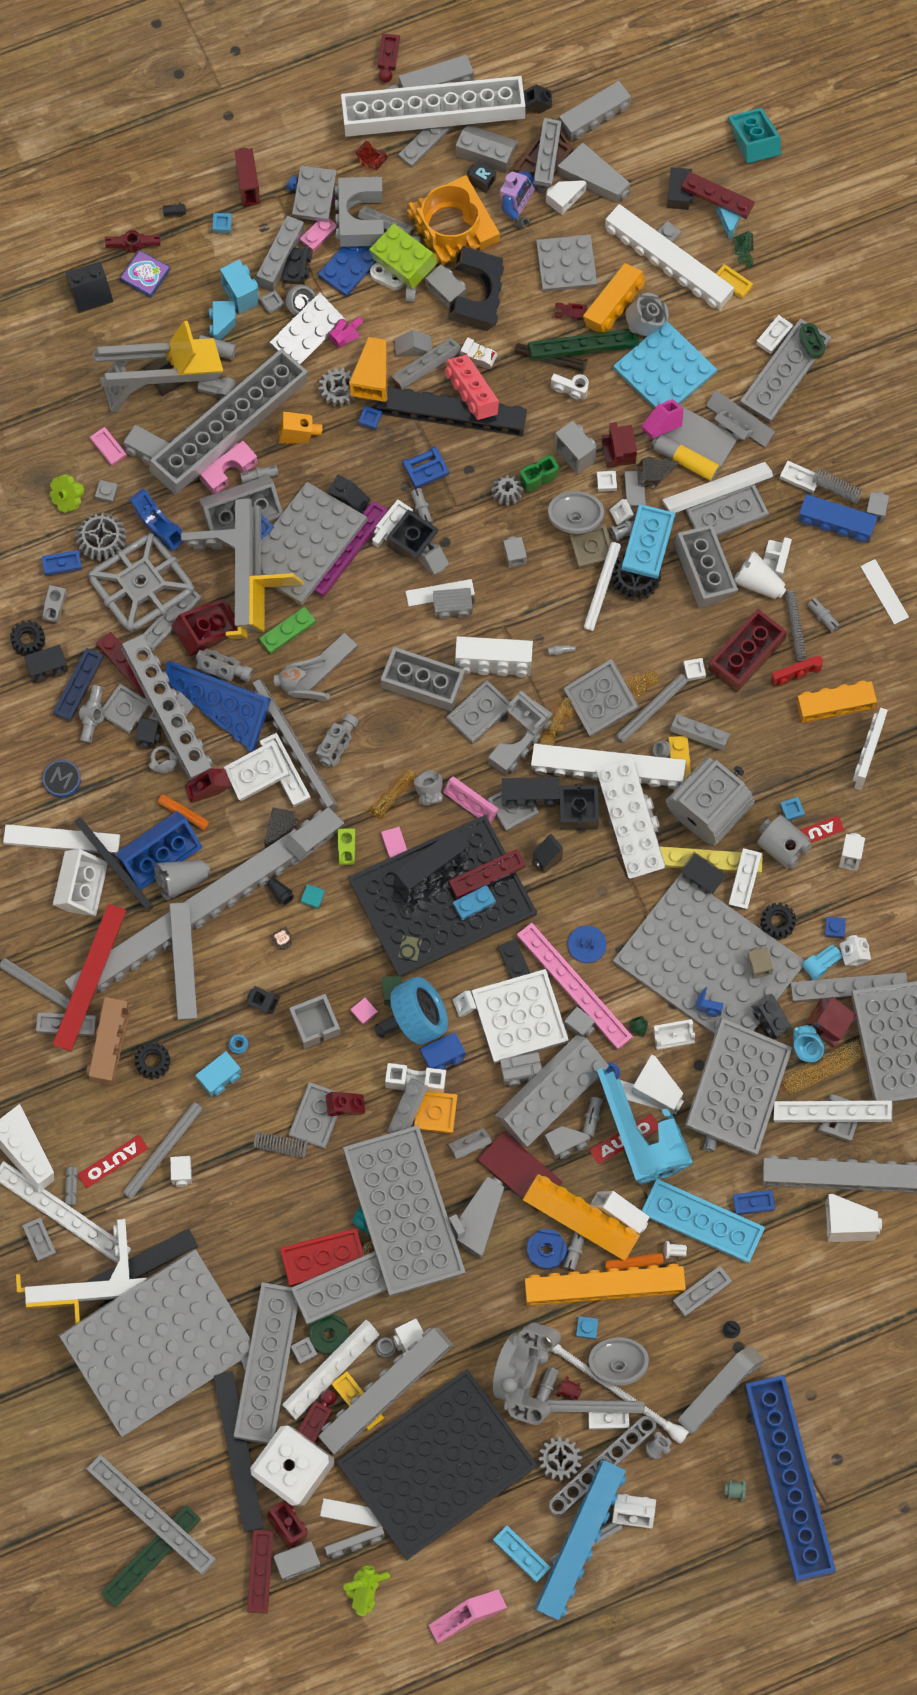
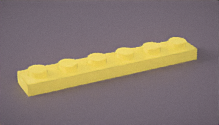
M660 847L665 868L682 869L692 853L696 852L723 872L737 873L742 852ZM763 854L761 855V859L757 870V874L760 875L762 873Z

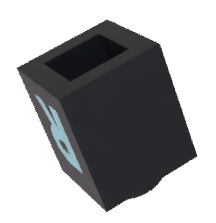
M477 161L475 165H471L467 172L470 183L485 193L496 181V171L480 161Z

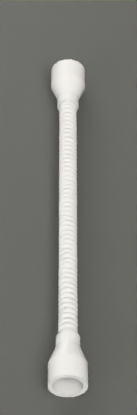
M558 1344L551 1350L555 1354L564 1357V1359L566 1358L568 1362L570 1361L572 1365L574 1364V1366L587 1373V1375L589 1374L591 1378L604 1387L606 1386L608 1390L610 1389V1391L614 1392L624 1401H638L624 1390H621V1388L619 1389L617 1385L606 1384L598 1380L592 1374L588 1365L579 1361V1359L577 1360L575 1356L563 1349L561 1345ZM645 1406L643 1414L654 1418L656 1423L662 1426L671 1438L681 1445L689 1431L680 1425L666 1421Z

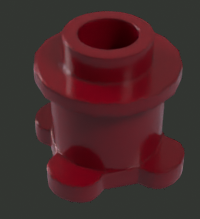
M566 1376L557 1394L558 1396L564 1395L570 1398V1400H578L582 1392L581 1384L578 1383L577 1385L569 1381V1377Z

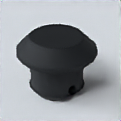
M728 1321L723 1326V1333L728 1338H735L740 1334V1326L735 1321Z

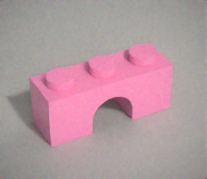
M244 441L239 444L236 443L230 448V451L223 454L200 474V481L212 495L219 493L229 486L228 478L224 474L228 468H237L240 472H247L258 464L257 456Z

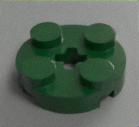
M332 1314L312 1323L309 1330L310 1341L315 1350L325 1355H331L349 1337L346 1322L341 1317ZM333 1330L334 1337L326 1339L324 1332Z

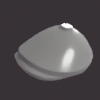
M296 285L287 293V308L296 316L317 294L306 285Z

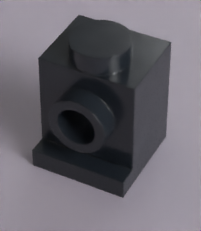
M254 986L248 993L247 1004L266 1013L273 1014L281 996ZM265 996V1000L262 1003V997Z

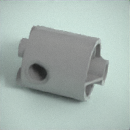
M782 815L778 816L773 822L767 819L759 828V832L762 835L757 845L786 869L791 868L793 870L799 863L798 858L802 854L806 855L812 848L811 839ZM791 845L796 846L794 850H787Z

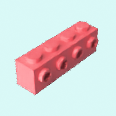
M463 355L447 359L445 375L451 380L454 389L459 392L462 401L466 402L469 411L474 414L476 419L479 420L498 415L499 400L469 356Z

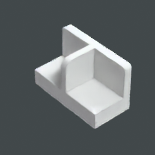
M785 537L783 543L769 540L764 555L765 563L781 580L792 540Z

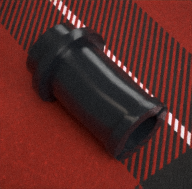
M179 202L176 205H163L164 217L177 215L183 217V215H186L185 204Z

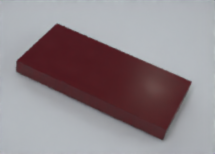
M505 1131L477 1159L479 1163L522 1200L538 1174L549 1178L551 1182L558 1186L562 1184V1181ZM528 1204V1205H529L532 1209H534L536 1212L538 1211L537 1208H535V1207H533L532 1205Z

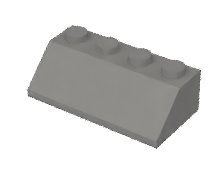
M269 475L199 499L209 531L235 529V500L251 499L252 507L260 506L261 514L268 521L280 517L283 513L274 482Z
M713 525L677 534L673 544L698 608L717 604L738 592Z

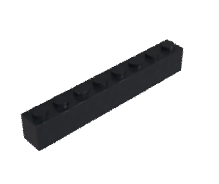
M387 386V401H378L377 410L382 411V415L521 437L524 435L527 409L521 406L511 407L499 403L498 415L477 420L461 397L453 398L445 394L433 395L430 392H414L411 389L401 390L393 386Z

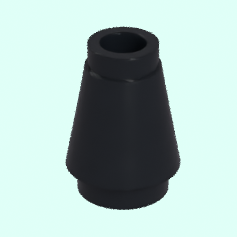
M272 878L267 883V887L278 904L285 906L293 900L292 890L276 878Z

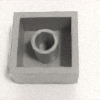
M571 421L555 433L554 448L578 475L595 463L596 443L592 438H588L584 434L585 431L581 425Z

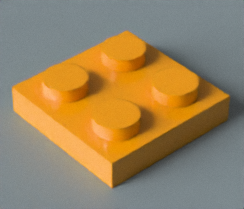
M426 1091L415 1116L414 1126L419 1125L420 1131L453 1134L457 1095Z

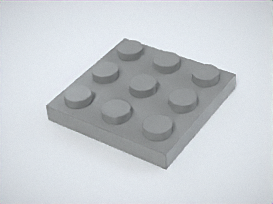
M591 235L536 240L542 292L597 287Z
M613 659L564 687L568 698L591 737L640 708Z

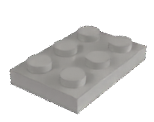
M300 166L292 212L293 218L329 222L337 170Z

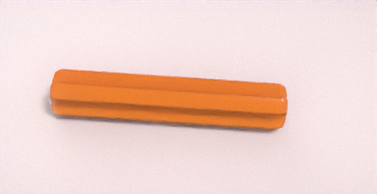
M162 794L158 799V803L173 813L178 811L188 822L201 830H206L208 827V820L165 794Z
M662 1253L628 1257L625 1261L613 1259L605 1261V1267L607 1271L613 1268L625 1270L630 1267L640 1268L661 1265L664 1263Z

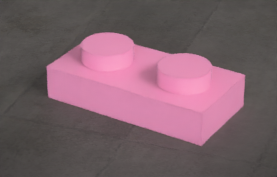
M330 218L329 222L317 221L300 237V242L304 246L309 245V250L314 252L336 231L338 225Z

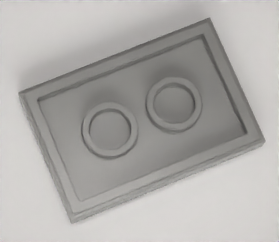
M486 680L446 716V719L474 744L508 713L507 709L509 708L508 704L510 701Z
M309 1082L291 1127L289 1137L298 1141L299 1139L300 1141L303 1140V1142L307 1141V1144L326 1150L338 1116L327 1115L325 1095L336 1091Z

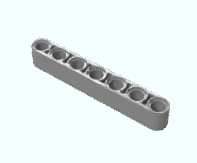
M651 1416L640 1418L550 1500V1514L553 1517H562L585 1496L590 1484L583 1483L582 1478L588 1475L593 1479L597 1470V1464L601 1460L619 1466L650 1438L656 1428L654 1418ZM648 1422L652 1425V1429L645 1431L642 1429L641 1424ZM633 1435L637 1438V1443L630 1444L626 1438ZM620 1449L623 1455L618 1458L614 1457L612 1450ZM575 1489L578 1492V1496L571 1498L568 1496L567 1491ZM559 1502L563 1505V1510L555 1511L552 1505Z

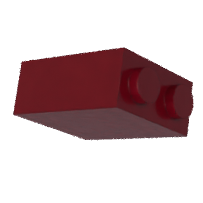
M241 148L235 151V162L242 207L260 204V194L253 148Z

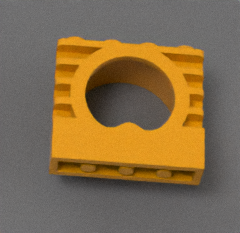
M466 175L447 185L433 189L423 199L420 197L418 201L408 203L407 215L410 220H414L417 233L419 235L422 234L425 247L427 249L430 248L431 252L434 253L439 266H445L448 262H454L456 252L463 246L474 250L479 248L481 251L500 242L498 229ZM445 208H455L463 213V222L471 228L458 235H443L430 228L429 222L438 211Z

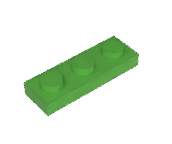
M303 607L260 637L259 641L271 655L316 624V620Z

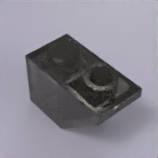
M652 457L642 458L637 465L638 486L656 488L678 466V461H672L668 458L662 460Z

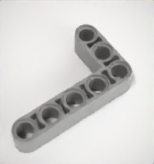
M752 1346L738 1352L679 1417L677 1422L693 1435L746 1376L755 1372L766 1359Z

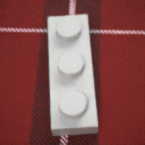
M743 848L729 900L730 905L748 909L762 853Z

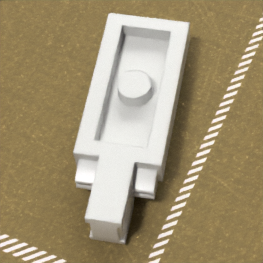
M397 500L376 525L374 531L376 535L372 539V544L379 548L384 540L386 541V537L409 509L413 512V509Z

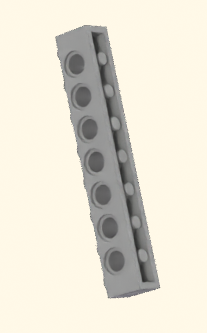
M142 634L123 643L121 650L189 781H192L209 768H212V761L208 755L205 756L202 750L204 749L202 741L194 735L195 728L193 724L187 721L185 717L187 714L183 705L179 706L176 700L178 699L174 688H170L166 672H162L159 667L161 665L157 655L154 656L150 650L152 645L148 638L145 639ZM144 654L147 659L140 661L137 655ZM151 670L156 676L150 678L146 675V672ZM156 687H161L164 690V693L157 694L154 691V689ZM170 704L173 707V709L171 711H166L163 708V705ZM177 720L182 726L176 728L171 722ZM187 737L190 743L183 744L180 738ZM196 754L199 757V759L197 761L190 760L189 755Z

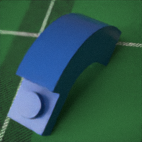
M142 488L129 499L140 521L167 548L173 551L183 543L181 540V533L183 532L180 527L171 522L158 509L145 489Z

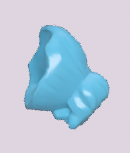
M809 1025L795 1027L793 1040L797 1056L805 1062L818 1061L823 1056L824 1044L820 1036L816 1034V1029Z

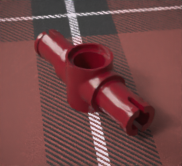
M129 230L118 237H105V248L127 249L130 253H136L141 248L147 246H161L160 234L144 235L139 234L136 230ZM136 240L135 243H130L129 241Z

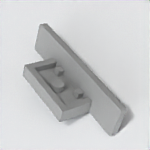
M715 391L707 403V407L717 413L715 420L719 422L718 424L734 432L733 435L738 439L745 440L751 437L766 447L775 434L773 429L719 391Z

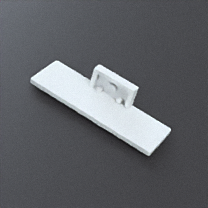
M630 758L598 768L597 774L628 878L632 879L664 869V860L655 834L658 832L659 821L657 816L653 815L652 809L654 804L651 797L648 798V795L643 794L634 760Z

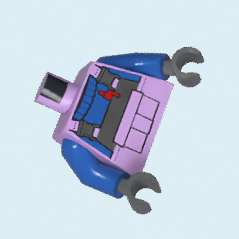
M522 171L507 174L506 181L500 189L501 208L512 220H515V225L518 229L526 228L524 224L530 223L527 217L520 218L519 216L533 194L535 186L539 193H546L544 186L533 184V175Z

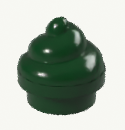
M643 1016L630 1020V1031L644 1037L648 1026L647 1020Z

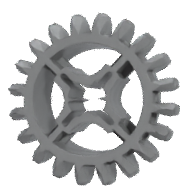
M95 512L93 518L88 515V521L82 520V526L77 528L79 532H76V538H78L76 543L79 545V550L81 552L84 551L85 557L90 555L91 560H94L95 557H97L99 562L104 557L105 560H108V556L114 557L116 551L120 552V548L125 547L124 541L127 540L125 536L126 529L123 528L122 522H118L117 517L112 519V514L110 513L107 517L104 512L101 513V516H98ZM105 526L113 529L115 533H112V531H107L105 529ZM102 531H103V538H101V542H100V540H99L100 537H99V536H101ZM87 541L96 543L97 547L91 546Z

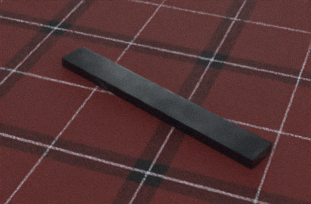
M233 1371L214 1375V1381L243 1530L246 1533L264 1529L255 1481L251 1475L250 1468L252 1465L247 1441L234 1438L240 1405Z

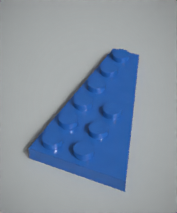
M168 661L165 669L169 678L168 684L177 691H180L192 704L198 706L204 714L222 729L228 731L234 736V739L246 746V749L250 752L255 751L271 698L174 661Z

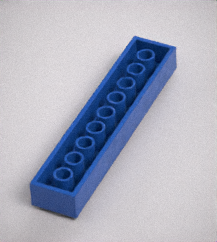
M785 1375L746 1383L744 1391L794 1584L834 1575L836 1569Z

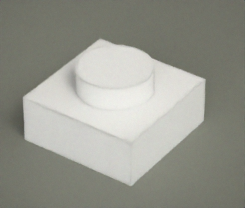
M616 471L597 472L598 492L617 491Z
M626 499L620 500L610 509L617 525L624 524V521L634 516Z
M703 658L684 661L687 681L706 678Z
M464 991L453 999L459 1017L466 1016L476 1009L470 991Z

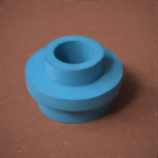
M234 1035L229 1040V1048L233 1053L242 1054L248 1048V1040L243 1035ZM241 1042L242 1046L238 1048L235 1044Z

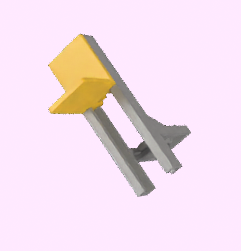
M183 321L169 343L97 347L92 354L94 362L114 361L107 373L104 374V377H100L101 386L104 387L111 413L118 412L128 396L146 384L217 380L223 372L214 338L193 339L188 321ZM166 358L167 361L171 362V365H174L173 369L132 372H126L125 370L129 360Z
M251 499L235 500V529L181 533V540L196 551H203L208 547L219 550L223 549V546H230L235 549V626L238 627V631L226 632V636L230 639L247 638V633L265 631L266 587L304 585V581L293 573L261 575V507H252Z

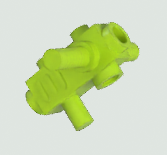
M364 1566L363 1569L358 1570L355 1574L354 1581L344 1584L343 1588L346 1591V1596L353 1599L352 1608L355 1609L357 1615L366 1616L367 1613L372 1612V1608L375 1606L374 1597L379 1585L378 1582L388 1580L390 1578L389 1572L386 1571L378 1574L375 1572L374 1567Z

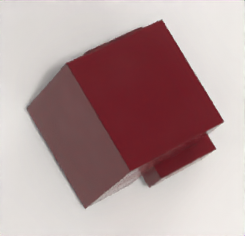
M617 422L609 423V434L602 435L601 441L606 468L636 464L637 448L632 425L618 427Z
M834 997L819 1000L805 1025L813 1026L822 1040L830 1046L836 1047L856 1017V1014Z

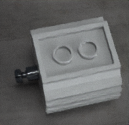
M708 757L667 798L666 803L669 811L678 821L710 846H715L754 805L755 800H753L754 797L751 791L745 786L746 784L738 778V775L742 776L744 774L741 767L735 766L733 768L735 772L733 773L717 760L714 761Z

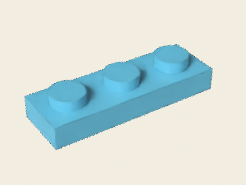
M506 1526L493 1539V1542L536 1583L551 1569L510 1527Z

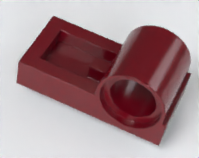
M330 1092L325 1095L328 1116L365 1114L363 1094Z

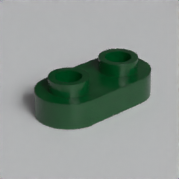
M812 323L802 325L799 337L807 354L815 359L822 357L826 347L818 328ZM816 348V349H818L819 351H818V352H814L813 349Z

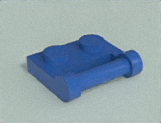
M436 446L411 459L406 458L402 460V465L407 471L415 489L449 475V470ZM432 457L435 458L430 462H427L416 468H412V466L415 464H418Z

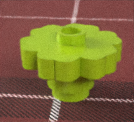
M67 474L53 478L50 484L52 489L50 496L53 504L57 505L58 510L64 513L78 509L81 504L80 498L84 494L83 485L75 482L74 478Z

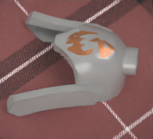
M322 654L309 660L287 665L285 669L281 670L279 675H274L275 686H281L287 695L294 698L328 701L329 693L305 689L299 690L300 681L307 677V672L301 669L320 667L326 660L325 655Z

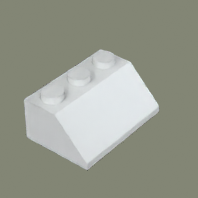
M81 849L65 851L53 906L71 913L96 916L108 863Z

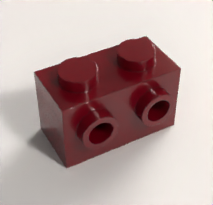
M284 1500L268 1511L266 1518L288 1550L306 1540L308 1530L305 1524L300 1522L294 1508L287 1501Z

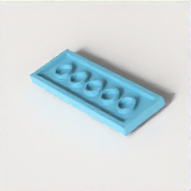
M656 1179L642 1209V1212L648 1215L650 1220L749 1264L765 1229L764 1226L659 1179Z

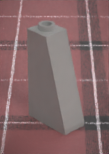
M584 143L578 146L558 165L557 174L560 177L569 181H585L587 183L586 189L615 203H618L621 199H626L630 194V183Z
M490 1177L486 1178L460 1216L467 1227L465 1229V1236L457 1239L453 1231L456 1244L480 1260L484 1257L504 1193L503 1183L494 1177L492 1179Z

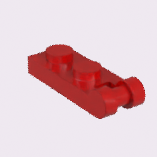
M814 656L773 672L771 682L773 686L778 684L782 686L791 679L805 677L809 672L819 673L822 669L823 659L820 656Z

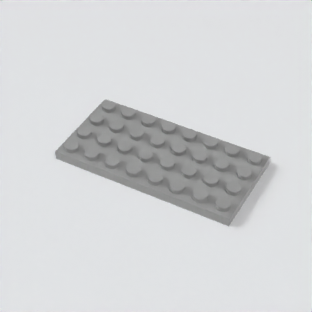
M419 1125L343 1147L389 1297L465 1275L466 1272Z

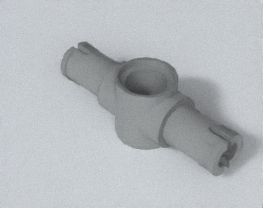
M92 685L89 701L80 708L79 717L83 724L80 741L92 743L95 727L104 719L105 713L101 707L102 704H100L104 687Z

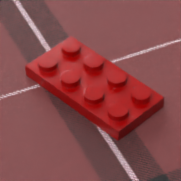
M357 1228L280 1248L290 1287L299 1285L364 1256Z

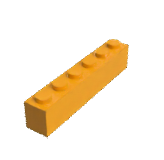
M539 1174L523 1201L624 1261L640 1237V1234L633 1228L623 1225L616 1218L606 1215L599 1208L591 1206L581 1197H576L568 1192L566 1188L556 1185L549 1178Z

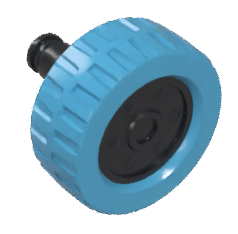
M414 977L399 984L392 990L390 1002L394 1015L374 1026L375 1033L380 1038H384L385 1035L401 1029L414 1043L426 1044L446 1032L448 1017L445 1006L435 988L427 980L421 977Z

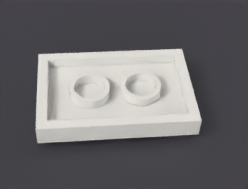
M271 741L224 767L240 801L291 775L275 741Z

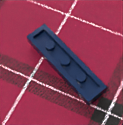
M88 648L85 649L53 711L55 716L69 722L72 721L104 658L102 654Z

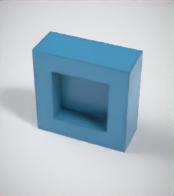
M213 213V233H231L232 214Z
M799 797L780 803L783 815L788 821L805 816Z
M579 1316L576 1337L596 1340L598 1319Z

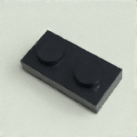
M516 939L498 946L511 979L530 974Z

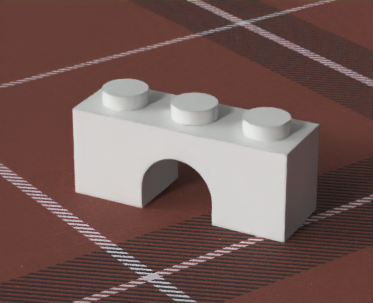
M388 1063L385 1088L405 1090L410 1078H414L429 1086L427 1091L444 1093L446 1070L427 1068L425 1071H415L407 1068V1065Z

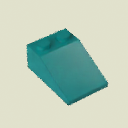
M762 108L728 116L740 153L747 163L781 155L780 135Z

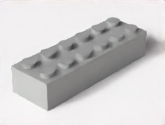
M576 1035L495 1117L518 1144L528 1147L599 1077L597 1070L601 1068L606 1070L609 1065L587 1038Z

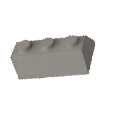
M468 124L462 130L457 141L456 156L474 163L480 161L492 169L507 173L519 141Z

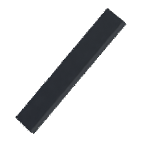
M80 817L74 822L144 909L147 912L153 909L151 902L84 820Z
M190 1229L128 1260L129 1279H137L190 1252L194 1248H198ZM116 1266L86 1282L109 1281Z

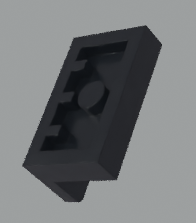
M305 245L304 249H292L284 266L283 283L305 285V279H309L310 268H307V264L312 260V251H309V245Z
M768 994L751 1006L754 1010V1017L763 1025V1032L767 1037L778 1039L780 1034L792 1027L773 994Z

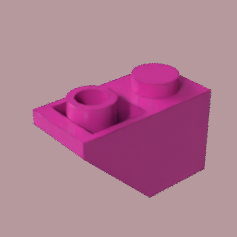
M673 399L661 403L649 415L641 429L653 439L682 426L684 408Z

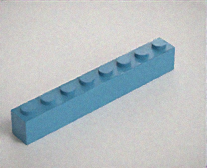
M605 1460L600 1461L535 1605V1610L556 1620H559L560 1617L563 1618L566 1614L568 1606L565 1605L568 1598L572 1599L576 1591L574 1585L577 1579L580 1580L583 1576L585 1569L582 1567L585 1561H589L592 1556L593 1550H591V1547L600 1538L601 1531L599 1529L602 1523L605 1524L609 1518L610 1513L607 1511L610 1505H614L617 1500L618 1494H616L619 1486H623L626 1480V1475H624L626 1470Z

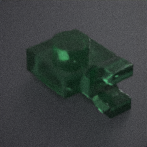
M747 231L734 237L735 254L739 255L738 263L745 262V266L750 267L753 265V258L749 254L750 251L754 250L753 233Z

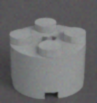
M644 293L626 308V319L629 324V330L632 333H638L643 336L652 335L667 321L669 317L668 308L664 301L661 302L658 299L657 295Z

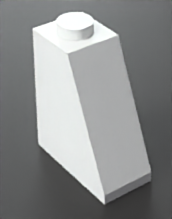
M651 1055L636 1080L632 1093L661 1109H668L669 1113L673 1115L675 1110L679 1111L684 1103L682 1100L683 1092L658 1059Z
M597 1191L590 1203L591 1206L597 1207L606 1215L616 1218L623 1225L633 1228L638 1234L643 1232L648 1225L649 1216L614 1191Z

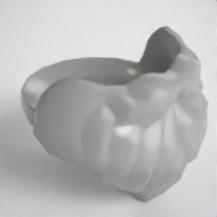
M158 746L152 751L151 762L148 766L154 772L167 774L175 769L179 760L175 752H172L170 748ZM159 750H166L170 755V760L159 764L155 760V754Z

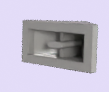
M415 330L395 338L396 357L422 356L432 350L431 336Z

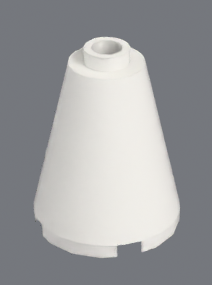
M754 551L747 557L740 571L734 577L736 585L773 599L781 598L786 591V588H784L785 583Z

